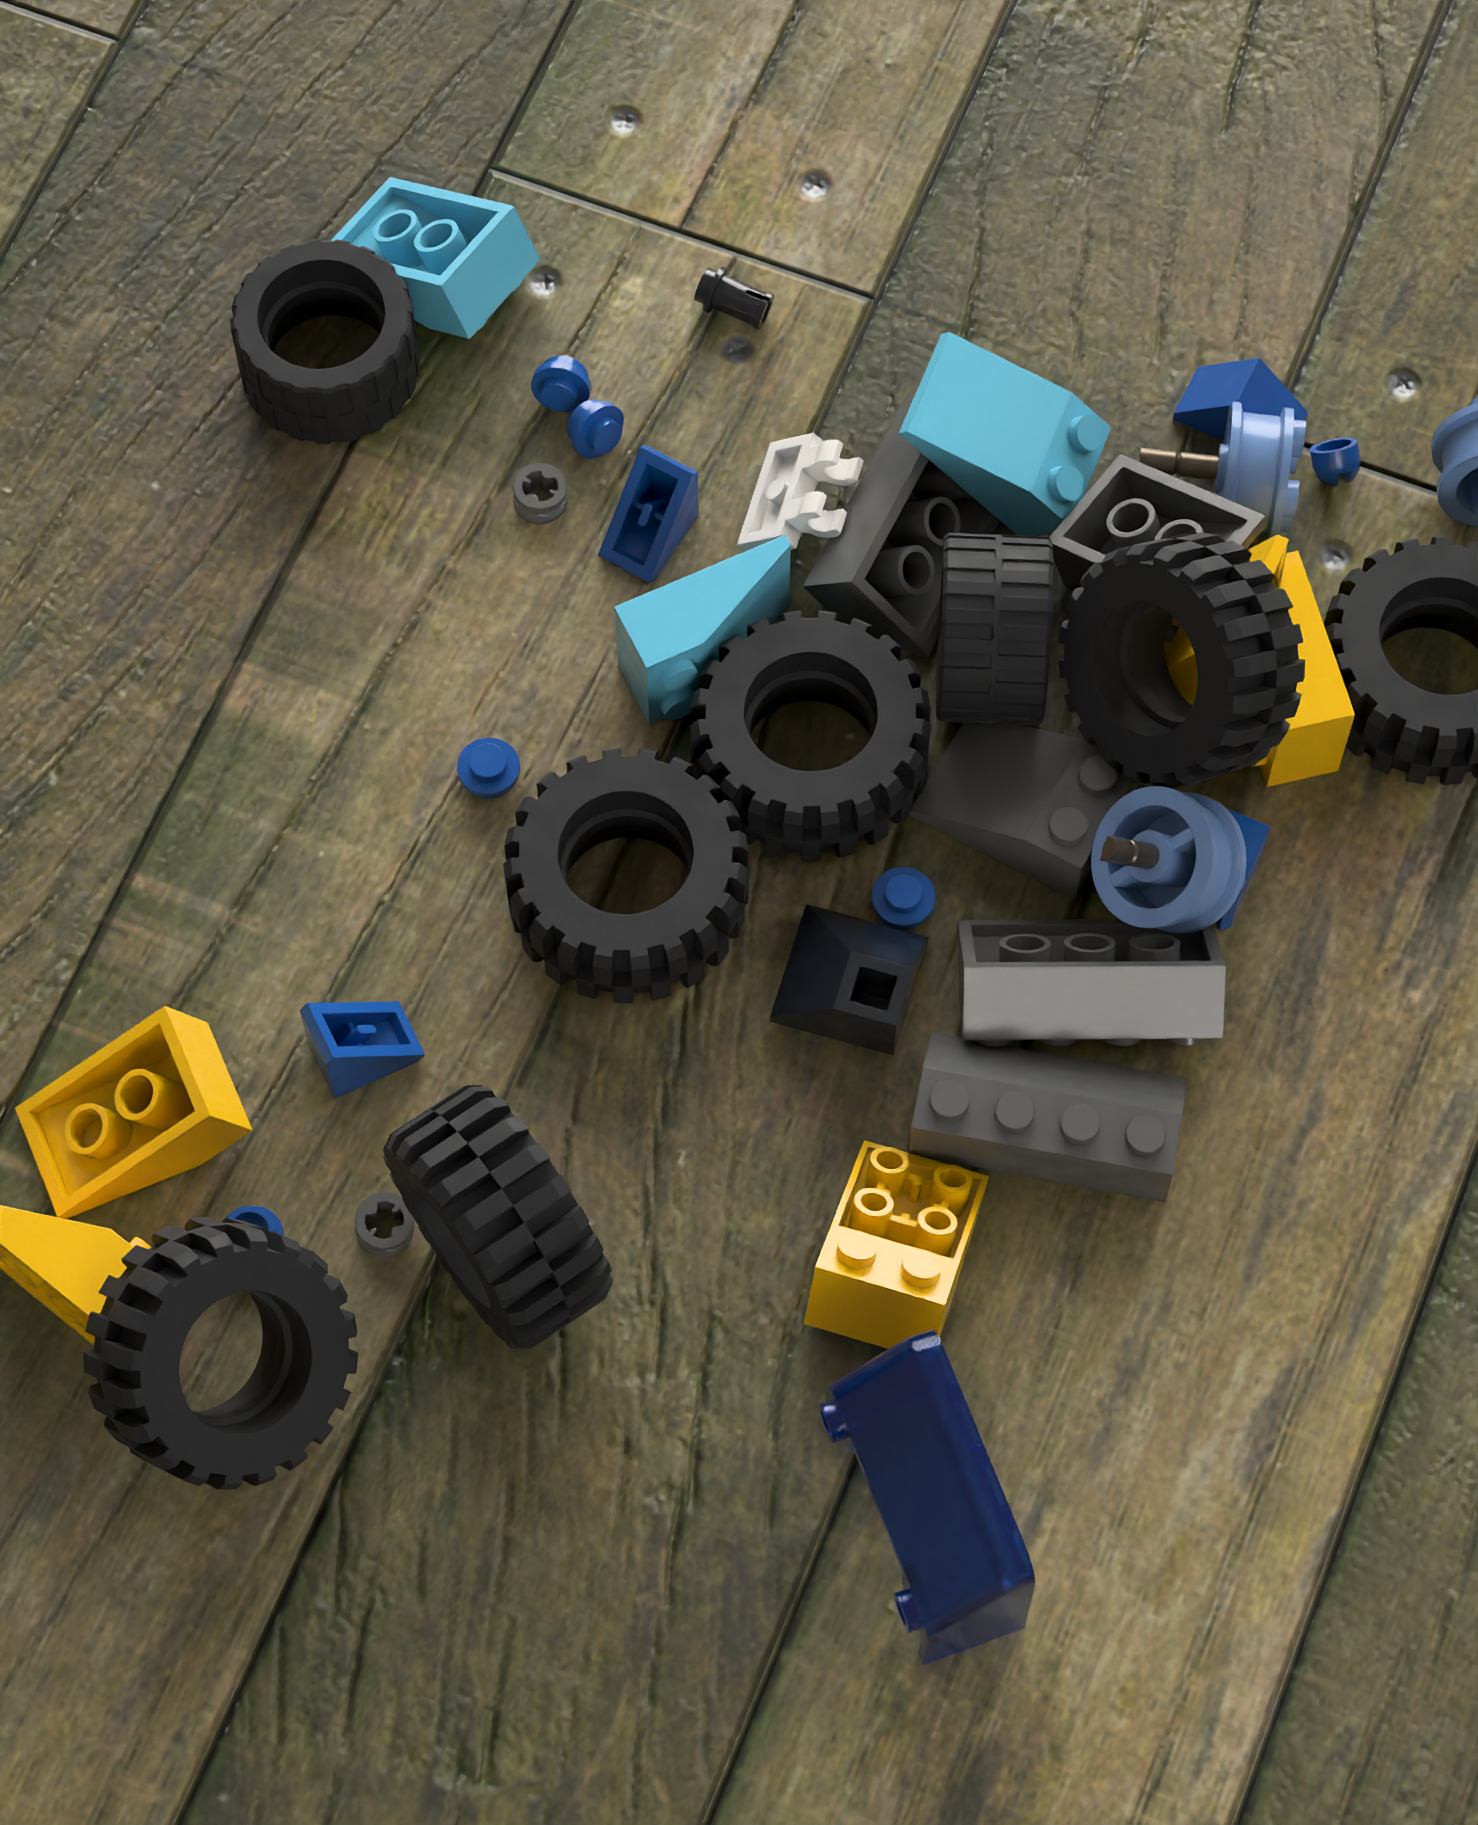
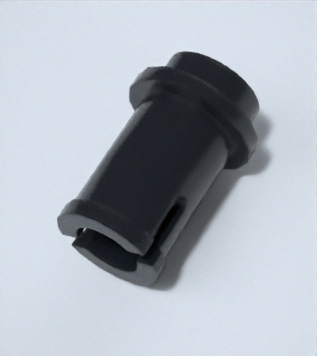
M708 267L700 279L694 296L695 301L703 304V311L710 313L712 309H715L760 330L763 322L766 321L775 295L727 276L728 270L724 267H720L718 271Z

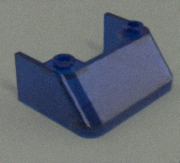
M929 1329L903 1339L829 1385L826 1390V1402L819 1404L820 1415L831 1442L836 1443L843 1440L850 1452L855 1451L902 1569L901 1578L904 1590L894 1593V1600L906 1631L910 1633L918 1630L920 1633L918 1654L923 1666L1025 1628L1036 1583L1026 1545L948 1356L935 1330Z

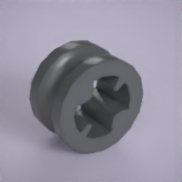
M544 463L531 464L522 468L515 476L513 482L514 509L519 517L528 523L540 525L551 523L564 513L567 505V482L560 470ZM541 485L544 492H550V499L539 501L536 494H531V488Z
M381 1192L372 1194L362 1201L356 1210L355 1232L359 1244L365 1251L375 1256L387 1257L398 1254L407 1247L413 1237L414 1218L401 1199L402 1197L395 1193ZM392 1211L393 1221L399 1217L403 1221V1226L393 1227L391 1238H377L376 1228H373L371 1231H368L366 1228V1224H372L377 1221L378 1212Z

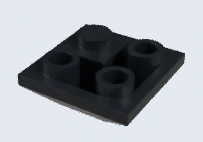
M806 904L773 1005L770 1022L894 1056L929 937Z

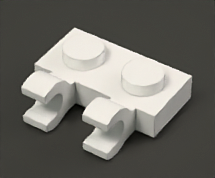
M814 432L771 442L737 546L747 551L786 535L792 550L797 548L798 541L803 533L823 538L839 536L847 512L844 509H837L835 511L823 510L827 495L823 492L814 491L819 481H825L838 486L855 484L858 480L863 460L860 457L852 459L839 458L843 443L839 440L823 441Z

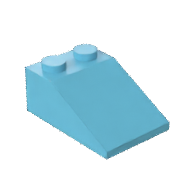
M392 177L388 178L331 240L350 241V244L359 247L365 246L375 251V254L380 258L389 261L395 267L397 275L403 278L408 287L414 320L429 329L470 339L476 331L485 325L487 319L511 292L521 285L523 279L541 260L514 206Z
M947 332L940 335L898 434L1015 534L1035 536L1055 531L1084 497L1111 427L1072 392L955 334Z
M786 535L614 607L618 666L649 725L664 718L676 720L690 713L693 692L699 689V675L707 661L713 659L719 661V647L734 635L744 640L747 638V626L763 618L767 619L769 624L772 625L789 606L791 544Z

